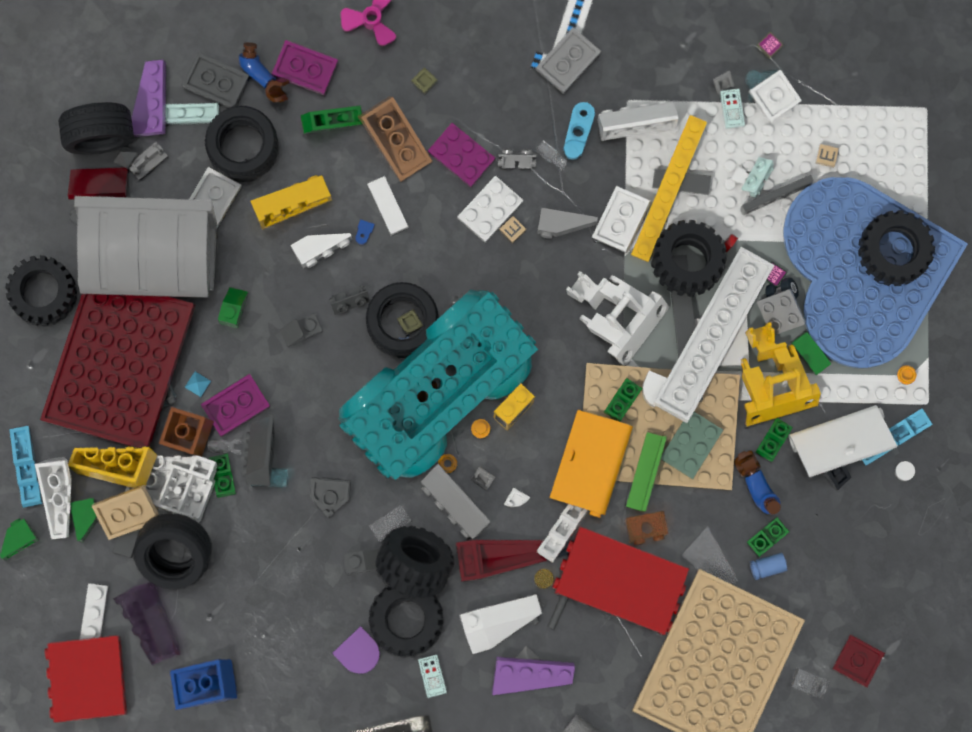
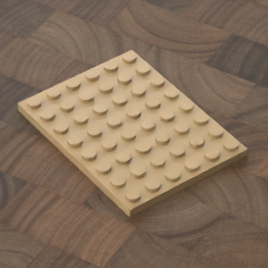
M586 363L583 411L614 420L605 414L604 410L626 378L642 388L648 371L668 378L672 370ZM715 373L703 394V401L699 402L694 410L697 414L723 429V432L693 479L689 478L660 459L654 484L732 490L740 375ZM642 390L620 421L633 426L616 481L633 482L647 432L667 437L663 449L664 452L683 422L657 406L654 408L649 406L643 398Z
M698 569L632 711L675 732H753L805 620Z

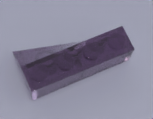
M149 582L135 586L114 598L115 603L120 604L124 610L121 612L124 618H128L133 626L131 628L132 632L141 639L140 645L152 665L171 660L181 654L157 589L153 583Z

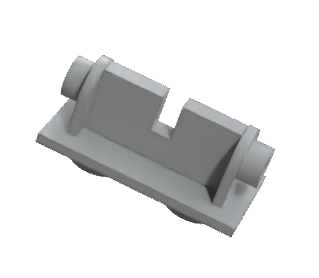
M155 142L134 160L129 169L140 180L168 155Z
M502 149V152H498V156H502V159H498V166H502V168H515V161H519V168L532 169V167H536V159H532V157H536V152H532V149H521V152H513V149Z

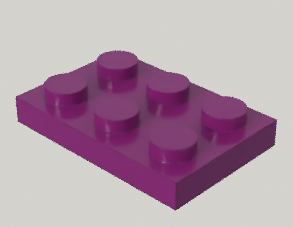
M285 40L272 75L279 79H288L292 84L325 95L338 64V59Z
M453 123L448 126L428 150L430 155L470 187L477 182L495 161L493 155Z
M250 374L201 404L209 419L214 421L213 425L221 437L270 407Z

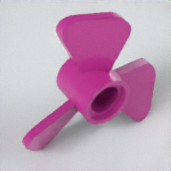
M373 0L372 6L365 8L363 13L349 8L342 9V29L349 32L364 24L367 29L374 30L379 45L385 46L395 41V33L382 24L381 11L392 0ZM370 15L377 17L375 21H369L367 18Z

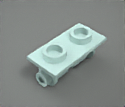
M758 157L741 190L750 192V195L754 198L760 195L765 185L763 180L767 181L774 170V161Z

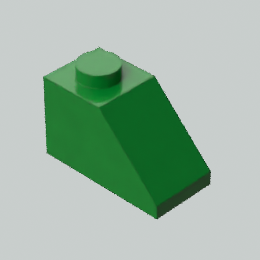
M229 287L218 317L220 324L239 328L248 295L247 291Z
M94 498L70 502L76 538L79 542L85 541L98 521L92 505L96 503Z
M19 518L10 524L11 527L6 531L0 554L3 560L6 561L39 541L27 520Z

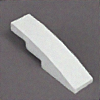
M568 504L558 521L549 531L546 539L538 548L537 553L554 562L589 510Z

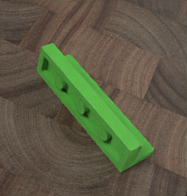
M646 433L626 507L646 512L666 442V436Z

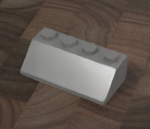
M439 464L421 481L423 485L422 491L428 497L430 495L433 496L436 500L434 504L440 511L444 509L449 514L447 518L453 525L458 524L461 527L460 533L467 540L469 538L475 540L490 526L488 518Z

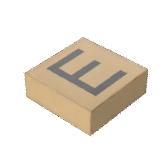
M820 144L815 163L834 168L839 148Z
M512 216L499 230L514 243L526 231V228Z

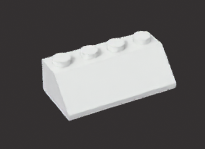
M661 101L657 105L642 104L634 109L623 107L620 111L615 112L605 110L598 114L597 120L601 141L676 129L679 117L673 102Z

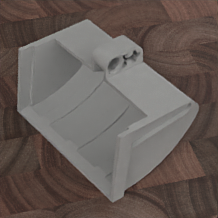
M75 196L74 208L78 217L77 262L80 294L208 298L209 292L214 291L217 220L212 200Z

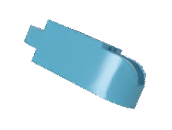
M587 102L578 103L572 111L563 149L565 156L570 160H575L582 155L594 121V108ZM582 110L587 112L585 117L580 115ZM581 130L583 135L577 137L573 134V131Z

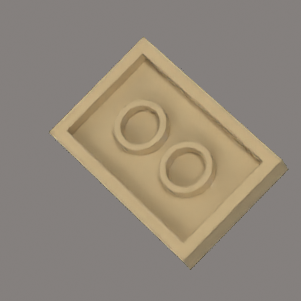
M144 485L92 505L108 540L141 529L149 519L159 515Z

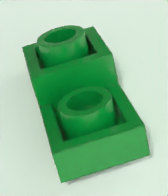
M807 332L791 342L799 356L804 359L815 375H818L831 365V362Z
M626 378L604 410V413L620 422L642 388Z
M776 418L756 453L772 462L793 427Z
M228 453L209 457V460L217 462L216 474L214 476L217 498L236 494Z
M777 517L747 541V543L760 557L790 531Z

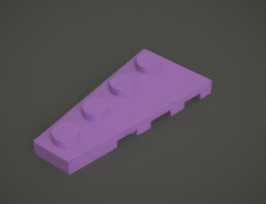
M164 60L145 62L132 114L134 137L165 134L166 62Z

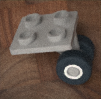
M791 277L783 279L780 287L777 286L776 288L775 284L766 286L765 292L767 297L757 301V304L766 324L772 323L775 335L806 323L796 301L799 296L798 287Z

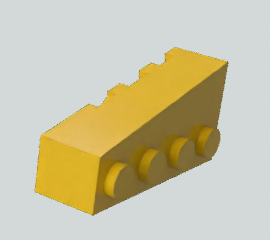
M315 175L308 178L307 181L295 183L290 187L253 199L250 202L263 230L331 201L332 198L323 176Z

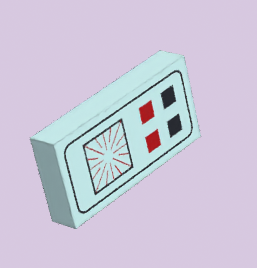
M739 89L720 91L725 129L744 127L745 122Z
M437 655L418 659L427 697L447 693Z

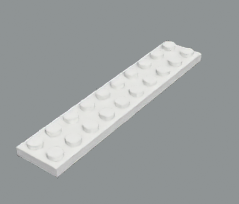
M740 247L653 404L688 423L773 269V264Z

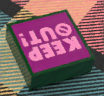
M771 262L774 267L766 281L769 284H775L777 288L787 274V271Z

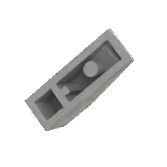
M542 208L537 234H541V237L549 239L552 236H561L597 225L598 217Z

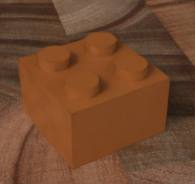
M171 407L159 444L202 457L214 421Z

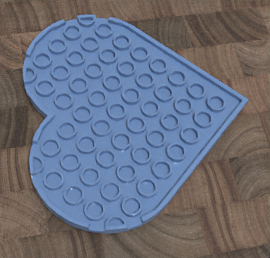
M850 177L825 178L806 187L790 205L783 226V240L787 255L798 272L811 282L805 295L803 309L808 334L820 347L825 356L841 365L852 368H871L885 364L897 357L908 346L968 243L871 185ZM898 210H902L904 214L911 212L914 214V218L918 219L920 217L924 220L922 224L925 227L928 225L931 229L929 231L930 236H934L935 241L932 245L935 246V252L932 254L934 257L932 263L919 278L907 285L894 286V284L887 286L884 285L883 281L877 282L873 280L875 277L865 272L867 268L865 266L862 267L860 263L862 258L858 256V250L860 249L858 243L864 229L877 216L884 215L888 211L895 213ZM888 232L881 238L879 243L880 252L888 262L894 265H904L911 260L913 247L906 236L898 232Z

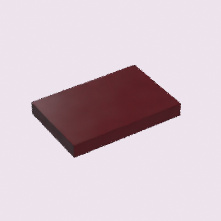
M125 167L71 169L68 199L74 200L75 196L126 198L128 169Z

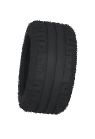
M100 102L76 106L64 111L58 120L61 145L67 152L73 154H99L115 151L129 145L134 138L131 112L125 105L120 103Z
M248 106L227 108V110L224 109L218 113L207 127L205 149L211 164L220 174L231 180L251 181L264 175L274 164L279 148L277 134L270 119L263 112L261 113L260 110ZM237 126L252 127L262 136L263 143L260 151L254 158L248 161L237 162L230 160L222 152L221 144L223 137L229 130Z
M396 282L395 284L392 283L386 287L384 286L372 297L366 312V326L372 342L378 349L390 356L405 358L427 340L426 329L439 318L434 299L425 289L408 282ZM394 302H412L423 313V326L413 337L408 339L393 338L381 326L383 312Z
M179 513L160 514L152 517L143 525L133 550L134 562L143 577L159 587L166 589L189 587L200 580L206 570L212 550L211 540L204 527L191 517ZM163 539L176 540L189 549L192 558L182 563L170 562L156 552L153 544Z

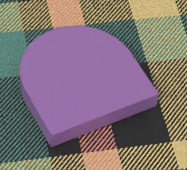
M361 626L332 653L349 671L357 674L371 671L379 660L378 645Z

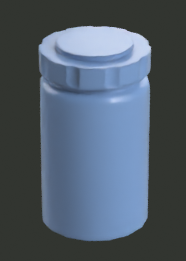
M778 553L757 559L756 561H750V569L754 579L758 580L786 572L787 564L783 553Z

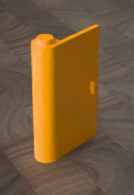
M577 410L550 498L589 510V515L598 518L601 515H605L633 426Z

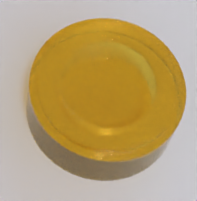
M547 569L539 570L534 577L535 584L541 589L549 588L554 581L552 572Z

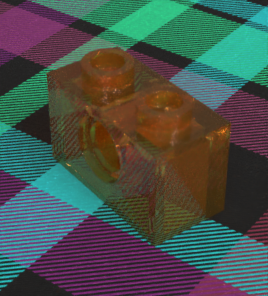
M664 511L625 518L629 543L634 542V545L646 543L645 540L653 538V541L664 540V536L668 535ZM649 524L652 527V532L649 534L644 533L641 528L642 525Z

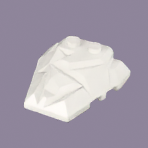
M157 456L145 488L158 514L179 513L189 516L199 523L215 485L214 476L216 474L217 462L200 456ZM126 487L125 492L134 488Z

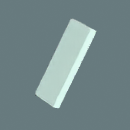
M165 104V124L210 123L219 113V104Z

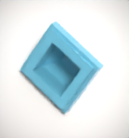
M195 371L185 388L202 397L211 381Z

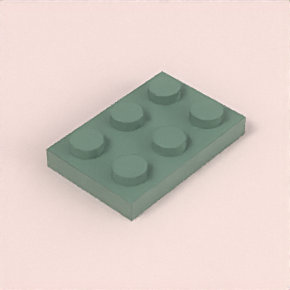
M693 412L688 423L684 421L681 423L663 452L661 460L693 479L723 432V429Z

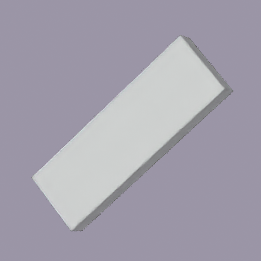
M385 176L368 183L369 190L390 234L393 235L407 229L408 225Z

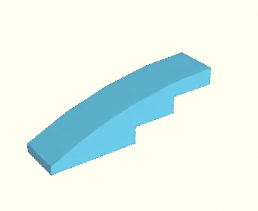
M922 408L889 428L898 447L933 425V423ZM891 450L862 459V461L867 466Z
M29 426L9 429L17 483L20 488L21 504L23 508L42 504Z

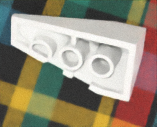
M65 457L47 459L36 463L35 468L51 539L69 537L71 476L68 462Z
M532 595L461 614L460 617L472 654L494 648L501 641L541 615L542 611L537 595Z

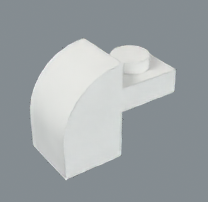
M648 371L643 382L642 395L645 402L654 408L655 405L653 403L667 378L652 371Z

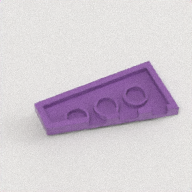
M497 657L492 695L572 684L575 665L569 662Z

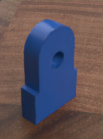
M360 219L355 237L358 244L364 245L367 243L375 224Z

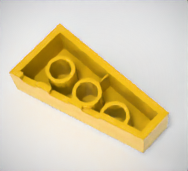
M108 447V449L74 448L68 467L76 474L137 488L142 485L146 486L157 454L150 447H126V449H116L115 447Z

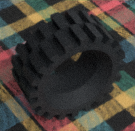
M40 255L38 259L35 256H31L28 262L23 259L20 261L22 265L19 268L15 265L13 267L15 272L13 275L9 273L7 278L10 282L6 283L5 288L8 291L6 298L10 302L9 305L19 317L27 323L30 322L35 326L41 324L44 327L48 326L50 322L53 325L57 324V319L59 318L64 320L67 311L71 313L73 310L71 305L76 303L75 294H77V288L74 285L76 284L74 278L61 262H57L52 257L47 259L46 256ZM39 273L52 275L58 282L56 298L50 304L43 307H34L27 304L23 296V289L27 280Z

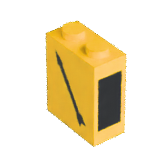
M520 384L494 411L493 418L508 431L534 404L535 396Z

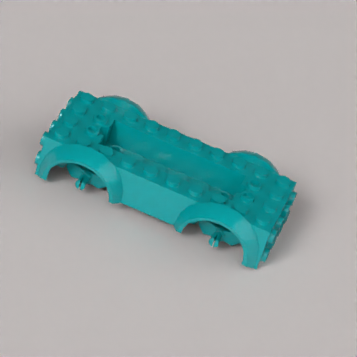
M470 289L426 329L427 340L395 369L383 368L339 409L338 420L341 422L339 425L346 434L353 435L351 440L359 448L366 450L365 456L375 465L378 464L377 469L388 479L390 477L394 480L399 477L412 478L427 471L445 452L447 447L446 433L482 400L499 399L510 394L530 374L532 355L538 350L535 346L536 341L522 331L524 327L517 320L514 321L510 317L512 315L505 306L502 307L498 303L499 298L493 292ZM449 365L456 367V373L453 376L446 374V368ZM439 378L441 385L435 389L431 385L432 380ZM420 391H425L428 394L425 402H420L417 399Z

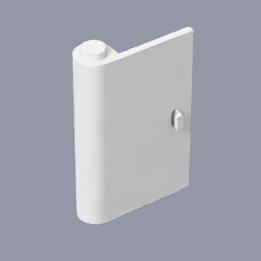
M876 405L789 434L791 447L794 452H798L809 477L897 448V444L884 421L883 410Z

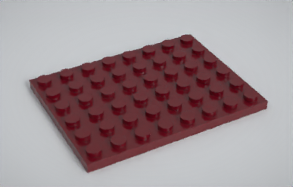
M82 294L40 420L134 448L150 447L196 305L168 296Z

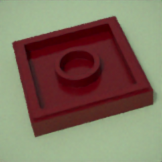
M850 634L832 669L867 688L885 653Z

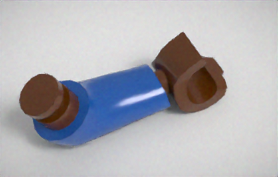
M245 42L243 44L245 49H243V53L239 54V63L242 69L265 88L266 96L270 101L283 102L288 100V96L282 91L281 87L289 84V80L285 78L276 80L259 60V56L256 55L257 51L255 49L257 44Z
M753 451L739 453L738 457L734 460V465L741 477L748 474L745 477V481L753 501L764 513L777 514L781 508L780 499L770 488L762 470L757 471L761 465Z

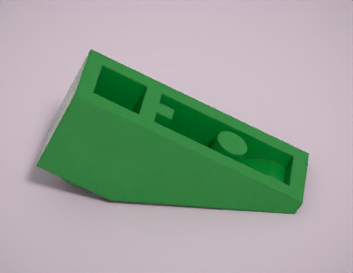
M361 106L312 111L300 115L304 134L362 125L358 118L362 114Z

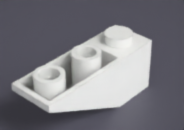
M350 233L305 236L292 244L291 249L302 267L310 268L318 263V259L322 257L328 258L334 254V250L340 247L342 249L348 246L352 236Z

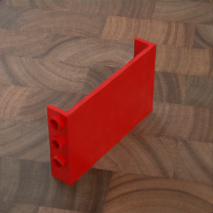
M579 527L574 541H570L567 546L566 552H569L567 559H563L559 570H562L560 578L556 577L552 587L555 589L554 594L566 596L656 631L660 635H665L666 632L669 633L673 624L670 621L672 614L677 613L680 605L677 603L679 595L683 596L686 589L684 582L689 569Z

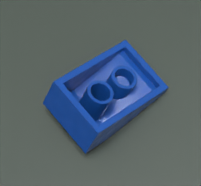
M218 659L170 671L176 710L237 699L232 660Z

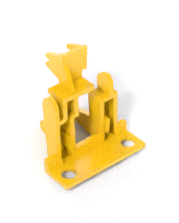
M771 322L760 328H749L745 334L751 347H756L758 350V362L773 358L777 370H782L783 374L772 377L769 375L764 379L759 366L750 369L747 359H741L742 379L752 402L745 403L744 405L747 411L746 426L818 406L821 392L817 383L810 385L794 345H788L787 349L786 342L775 344V331L772 328ZM787 381L791 391L773 396L774 384ZM814 399L812 402L805 404L807 401ZM760 415L758 418L752 419L754 416Z

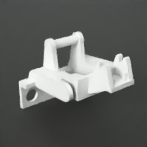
M579 271V278L572 288L569 286L566 288L567 294L581 303L584 300L588 301L595 310L604 298L617 305L611 314H607L606 318L596 313L592 320L584 315H581L579 319L586 324L592 333L612 344L608 353L613 355L622 366H627L670 307L663 297L654 291L647 296L613 275L609 278L612 283L603 278L599 285H596L586 274ZM662 305L661 311L656 314L657 309ZM625 306L637 312L626 329L616 320ZM628 351L627 357L623 359L624 353Z

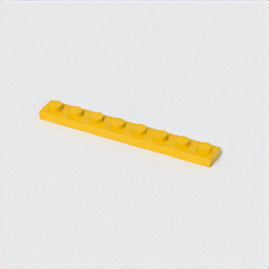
M689 115L631 256L649 262L656 241L660 236L705 129L706 121Z

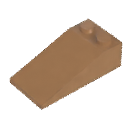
M387 97L358 116L400 181L432 162L393 97Z

